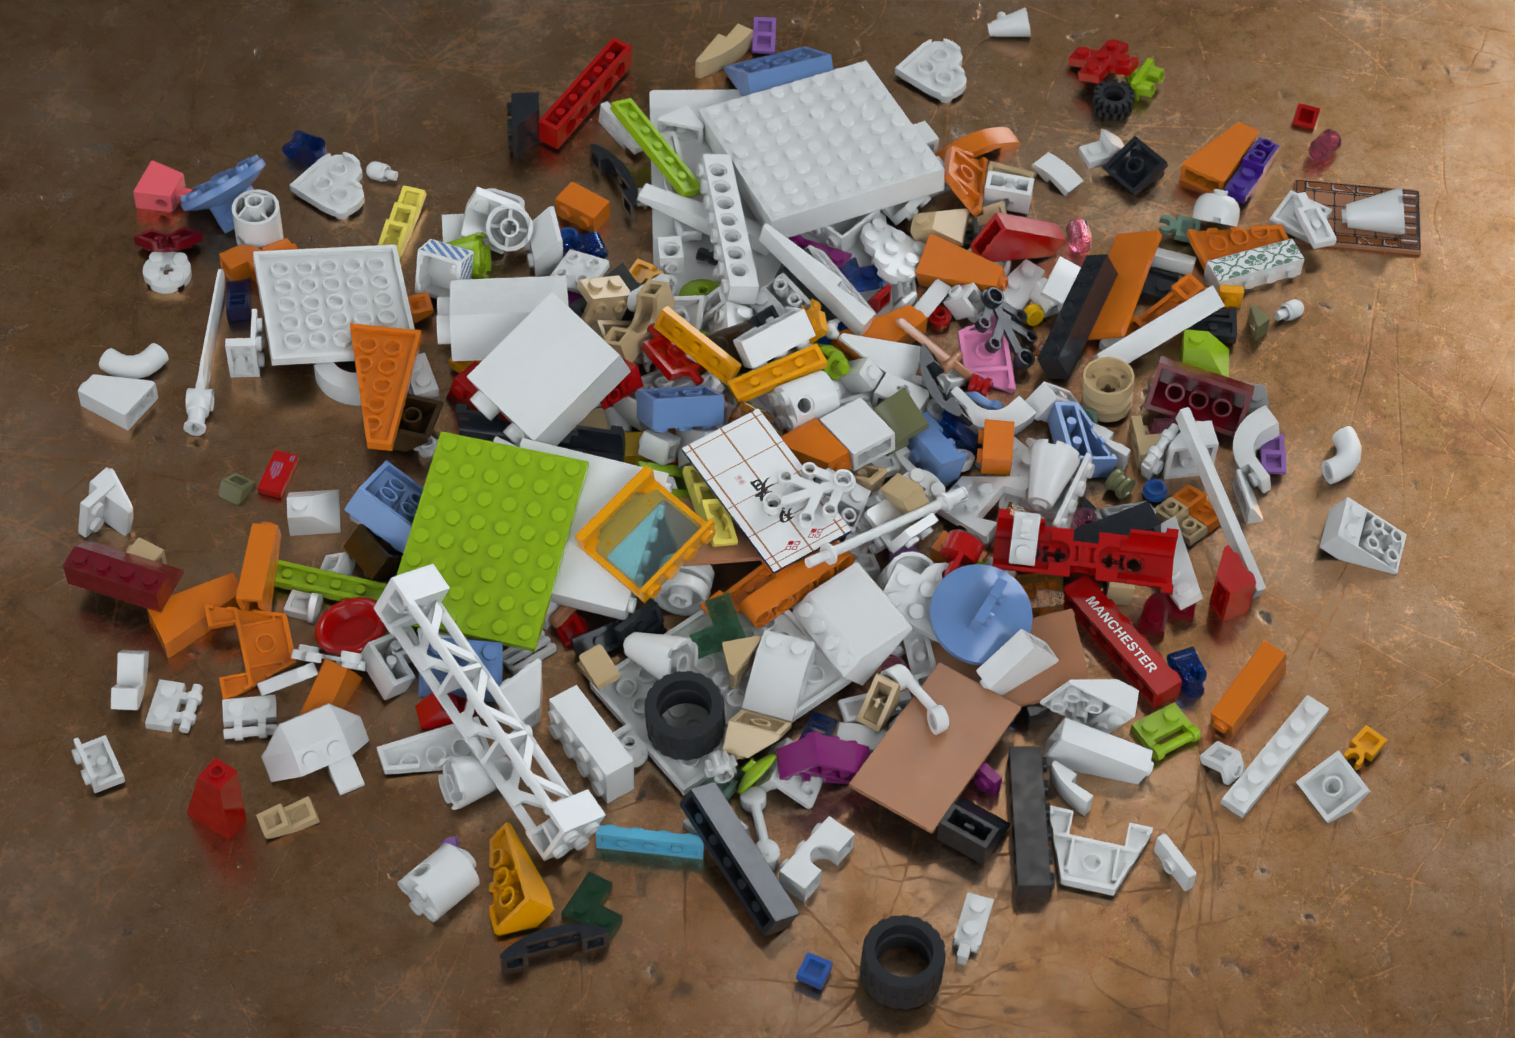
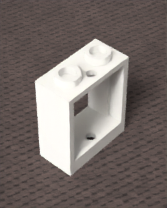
M880 210L855 217L860 222L844 235L839 234L830 226L809 231V233L827 246L846 252L859 242L860 232L867 223H871L875 218L880 219Z

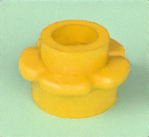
M1033 303L1027 305L1023 310L1027 314L1025 324L1028 323L1030 326H1036L1044 319L1041 305Z

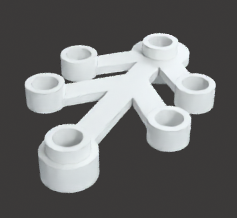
M806 462L801 470V475L804 478L794 475L790 470H782L778 476V483L782 487L793 485L803 490L781 496L776 492H770L763 498V510L769 515L779 514L783 507L809 499L805 510L799 514L798 523L803 528H810L813 525L814 513L823 494L833 491L829 503L824 504L822 508V517L826 520H834L837 516V506L843 494L853 491L856 479L849 470L840 469L832 473L817 467L812 462ZM806 469H811V470H813V472H812V473H808V472H806L805 470H806ZM786 476V477H789L790 479H789V480H784V479H782V477ZM817 477L827 482L818 484L810 481V479ZM830 509L834 513L829 514L826 512V510ZM807 517L810 521H804L802 518Z
M299 644L298 650H292V659L321 663V659L336 661V663L342 665L341 667L365 671L366 662L361 661L363 654L341 651V656L336 657L320 654L319 647Z

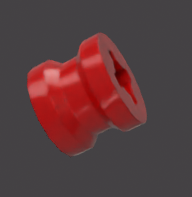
M974 373L969 382L967 392L976 391L988 398L993 379H983Z

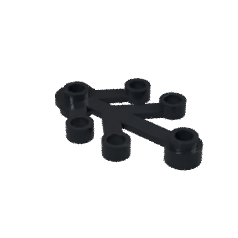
M996 287L985 289L981 293L984 309L981 317L975 322V328L979 332L985 333L991 327L990 318L992 313H994L997 319L992 336L985 343L986 350L990 353H996L1002 346L1001 339L1004 333L1015 355L1013 360L1015 368L1021 371L1028 370L1035 363V357L1030 350L1021 348L1014 334L1016 333L1021 336V341L1026 346H1032L1037 341L1038 337L1034 331L1027 330L1021 326L1027 320V314L1023 310L1016 309L1006 303L1000 289ZM1004 312L1011 315V319L1006 317Z

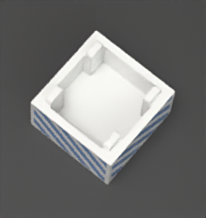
M433 239L427 241L418 249L415 293L428 292L429 296L435 299L437 297H450V280L472 278L474 251Z

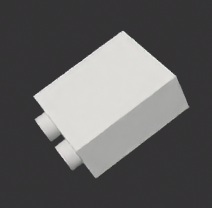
M566 276L450 280V297H437L438 345L451 344L452 361L484 360L551 292L568 306Z
M551 292L467 376L478 390L469 400L490 421L501 412L511 422L503 433L516 446H520L522 438L557 446L631 371L622 357Z

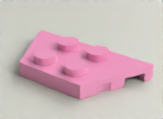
M995 315L991 316V327L985 333L979 332L975 328V324L959 330L957 337L959 350L963 353L962 365L973 374H978L980 378L993 379V388L1015 394L1016 387L1009 344L1004 333L1001 339L1002 346L996 353H990L985 348V343L991 338L997 321Z

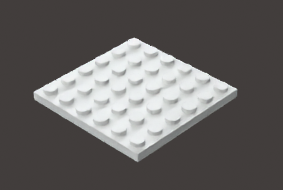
M396 245L253 252V263L272 366L355 361L350 323L414 329Z

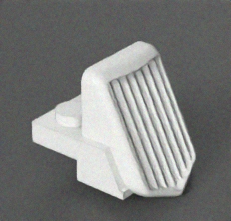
M106 467L90 481L89 496L80 503L78 533L85 538L92 532H97L104 522L124 536L130 533L134 518L133 506L112 468Z

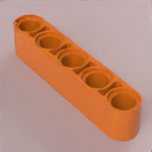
M834 539L829 543L835 546L841 542L838 539ZM819 548L747 596L741 602L739 610L755 628H761L801 602L809 592L853 565L855 561L854 555L847 551L838 555L837 562L832 565H828L824 561L808 568L805 565V559L819 553Z

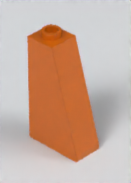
M1237 122L1185 160L1182 164L1179 180L1208 193H1213L1214 189L1224 190L1241 167L1243 158L1258 139L1259 130Z
M929 234L915 272L919 286L929 288L935 280L939 279L951 288L958 284L962 286L974 282L981 293L991 287L1000 289L1002 293L1007 290L1008 277H1006L1002 266L936 235Z
M907 305L874 318L870 328L862 336L911 345L916 340L896 324V319L903 318L920 332L926 334L927 317L922 311L917 310L912 305ZM849 328L839 332V336L843 333L855 335ZM839 337L831 339V345L842 351L848 362L862 358L841 342Z
M272 522L252 523L236 593V600L240 610L253 611L254 609L271 612L282 536L278 525Z
M234 572L171 595L161 613L147 608L149 621L167 658L174 656L210 631L208 630L204 610L205 604H212L215 607L227 608V606L237 607L240 610L236 600L239 581Z
M1265 640L1262 642L1210 712L1211 722L1215 729L1222 733L1228 732L1233 736L1286 673V653Z

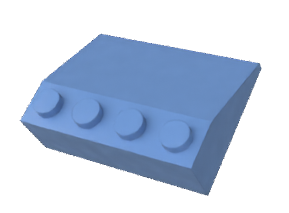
M806 46L723 66L725 73L742 97L834 70L831 54Z
M386 460L358 488L344 510L354 520L367 526L373 534L382 537L390 543L395 550L404 553L423 487Z

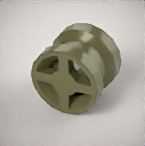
M1121 468L1114 470L1105 482V488L1109 491L1113 490L1115 496L1120 500L1127 497L1136 485V480L1132 477H1127L1125 471Z

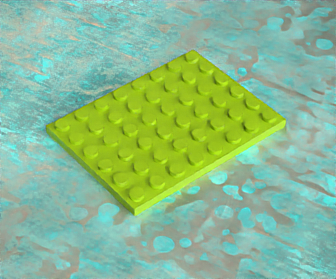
M441 431L397 575L434 564L450 587L441 603L464 637L480 641L501 642L504 646L536 652L589 469V462ZM440 621L439 631L450 634ZM417 623V624H414V625H411V626H414V627H420V625H419L418 623Z

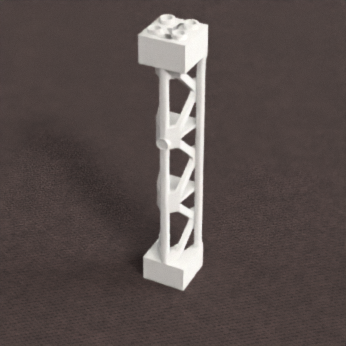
M434 564L392 577L374 606V610L390 634L399 641L524 826L526 835L544 861L552 857L558 859L567 854L571 849L580 850L590 842V836L599 830V824L606 816L588 789L573 795L532 736L531 727L523 723L441 603L450 587ZM440 621L458 646L439 637ZM418 623L422 628V636L419 645L415 647L403 628ZM429 643L443 660L427 655ZM452 654L469 661V664L465 667L459 666ZM431 668L448 673L441 685L430 670ZM462 687L467 694V702L464 712L459 713L447 693ZM486 687L504 713L484 703ZM474 709L480 718L484 719L488 727L472 721ZM497 721L515 730L510 734L505 733ZM476 735L495 740L487 753L476 738ZM505 755H508L513 762L511 776L507 781H505L492 762ZM532 755L550 781L531 772ZM520 776L535 795L518 789ZM544 789L562 798L556 802L552 801ZM522 803L544 809V813L549 815L550 818L536 826L522 806Z

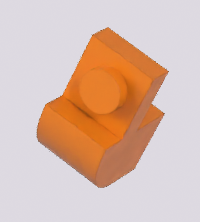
M240 245L219 254L221 269L224 270L225 275L233 285L249 277L257 285L253 252L262 251L261 249L250 245Z

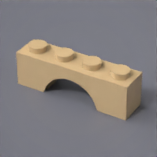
M648 279L636 295V312L630 326L627 329L612 326L603 338L622 358L633 363L642 351L641 346L643 342L652 338V335L647 331V327L650 324L656 323L663 308L668 306L673 309L676 303L668 282Z

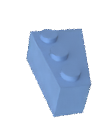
M1054 402L1047 419L1053 444H1056V441L1064 442L1079 452L1078 458H1081L1080 464L1071 478H1075L1086 453L1092 454V464L1095 465L1091 478H1108L1118 458L1114 453L1111 454L1105 446L1106 441L1102 436L1099 437L1092 428L1094 424L1079 402Z

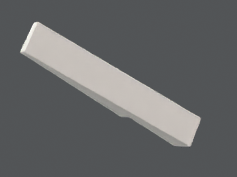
M647 183L638 195V201L710 236L711 226L707 225L708 210H704L702 202ZM744 217L750 247L767 256L769 250L759 241L762 226L759 222Z
M768 223L763 226L759 241L855 335L862 336L870 328L875 313L840 288L842 278Z
M1212 285L1093 357L1094 359L1115 357L1129 364L1225 305Z

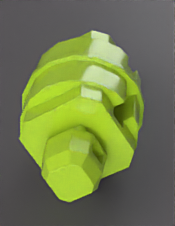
M817 343L828 364V367L821 369V371H824L831 380H838L841 376L847 375L850 366L842 351L832 345Z

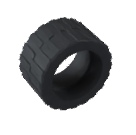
M677 671L657 680L647 692V698H645L644 703L646 730L649 741L652 742L653 747L659 750L662 755L675 760L690 761L691 759L702 758V756L710 754L715 747H718L725 734V706L721 690L712 679L707 678L704 674L694 673L693 671ZM683 703L696 704L709 713V716L702 723L690 728L673 727L661 719L662 715L669 708Z
M894 915L878 921L876 925L870 928L862 946L860 977L864 988L878 1003L893 1009L900 1008L905 1010L922 1006L923 1003L932 999L942 983L946 959L944 941L941 939L940 933L930 923L916 916ZM907 948L920 954L926 960L928 967L917 975L902 977L886 971L879 964L877 958L889 949Z

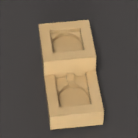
M309 796L286 807H283L280 803L256 815L266 839L291 834L320 822Z

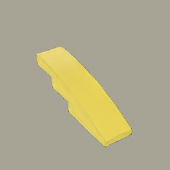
M404 185L398 202L394 203L390 218L385 221L378 245H396L399 260L410 240L427 195L425 190Z
M695 465L684 466L682 473L696 514L706 522L710 518L714 520L715 536L710 541L712 546L737 545L738 539L728 509Z

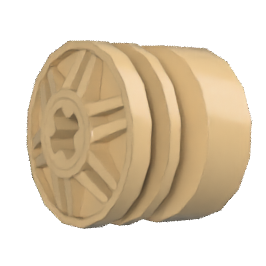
M1101 357L1091 361L1084 368L1082 407L1093 409L1097 413L1098 421L1114 422L1126 417L1131 411L1133 403L1135 375L1132 367L1127 362L1115 357Z

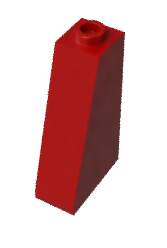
M996 212L970 244V247L974 254L992 262L1053 257L1065 243L1066 238L1057 223Z
M215 757L197 778L187 814L229 841L244 826L247 819L237 770Z

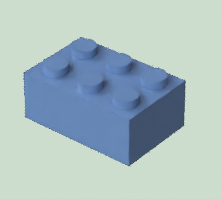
M708 385L637 389V419L644 423L645 426L653 429L654 432L659 433L668 432V428H677L679 431H690L692 427L698 426L701 429H715V425H724V395Z
M441 638L458 646L452 638ZM467 640L500 687L502 683L503 643ZM429 643L427 655L443 660ZM452 654L459 666L465 667L469 664V661ZM434 668L430 669L441 685L448 673ZM419 673L418 697H427L432 690ZM462 687L450 692V694L467 699V694ZM486 687L484 701L496 702Z

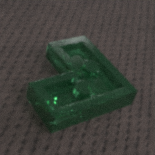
M729 592L704 601L713 626L689 635L692 642H695L698 646L697 659L722 651V642L746 638Z
M589 871L561 912V918L572 924H589L605 927L608 929L610 941L623 921L622 915L602 906L613 889V883Z

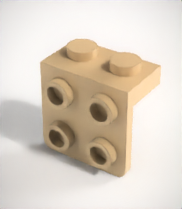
M619 275L579 279L576 287L587 301V306L581 319L589 327L596 320H622L628 307L627 300L631 291Z

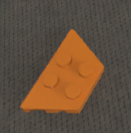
M952 145L946 150L944 180L970 213L976 217L982 212L988 159L985 157L979 160L972 158L974 156L973 153L963 151Z

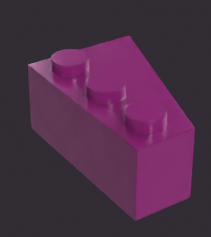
M809 732L805 735L806 737L776 749L779 779L788 780L792 776H801L802 781L810 782L811 777H823L824 783L849 784L870 756L869 746L858 744L854 740H841L838 736H825L821 732Z

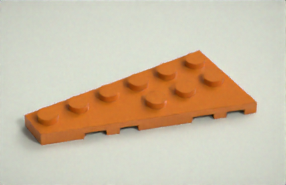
M350 323L368 449L392 451L422 340V330Z

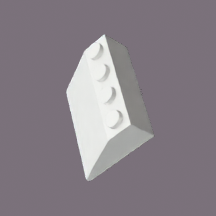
M857 562L809 592L792 612L843 677L862 686L913 629Z

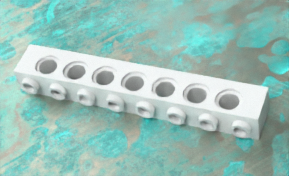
M703 154L701 163L697 165V177L701 178L700 192L704 194V210H708L707 225L711 226L710 240L711 243L715 244L714 259L718 260L717 275L722 278L721 293L725 294L726 301L755 304L759 284L731 154Z

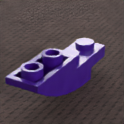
M1259 137L1243 158L1241 167L1224 188V191H1228L1227 196L1234 198L1242 204L1246 200H1250L1268 172L1280 145L1273 143L1269 139Z

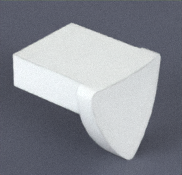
M292 589L283 611L289 617L314 623L322 609L323 596L318 593L310 594Z

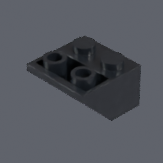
M539 92L511 93V102H507V116H512V118L507 119L508 133H512V135H508V147L513 149L514 159L521 157L540 142L538 121L540 119Z
M963 798L954 802L940 820L937 839L975 861L984 864L1009 829L1011 823Z

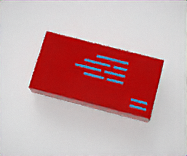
M275 450L257 487L258 493L282 499L299 462V456Z

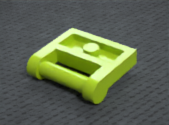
M1175 702L1134 722L1130 729L1145 748L1153 751L1152 758L1155 761L1165 758V754L1190 741L1196 742L1201 739V732L1198 727L1192 725ZM1181 730L1184 732L1161 745L1156 744Z

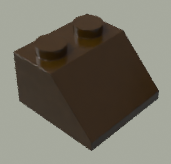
M407 393L393 449L407 452L428 443L444 402Z
M359 524L343 547L350 554V559L362 568L366 578L372 581H390L392 577L397 576L403 553L395 550L382 537L373 534L364 524Z

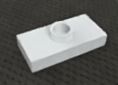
M1164 833L1157 837L1154 852L1162 861L1165 871L1173 875L1184 891L1193 888L1196 871L1167 834Z

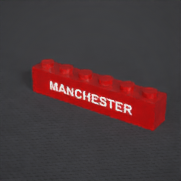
M1085 574L1062 588L1060 604L1066 610H1073L1075 621L1130 683L1139 690V693L1154 710L1179 695L1182 684L1179 673L1169 667L1161 653L1156 652L1151 647L1147 638L1133 627L1131 620L1117 609L1114 601L1106 597L1097 582L1092 581Z

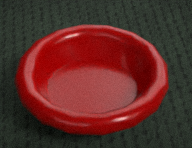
M354 597L344 599L328 608L315 625L314 638L319 648L334 656H341V651L361 654L368 642L383 637L388 629L374 610L377 601L373 598Z

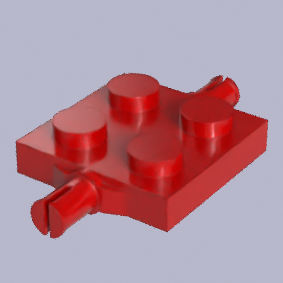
M655 323L650 324L647 327V331L654 338L644 341L641 350L668 381L689 377L695 386H700L704 382V378L698 372L706 369L653 328Z

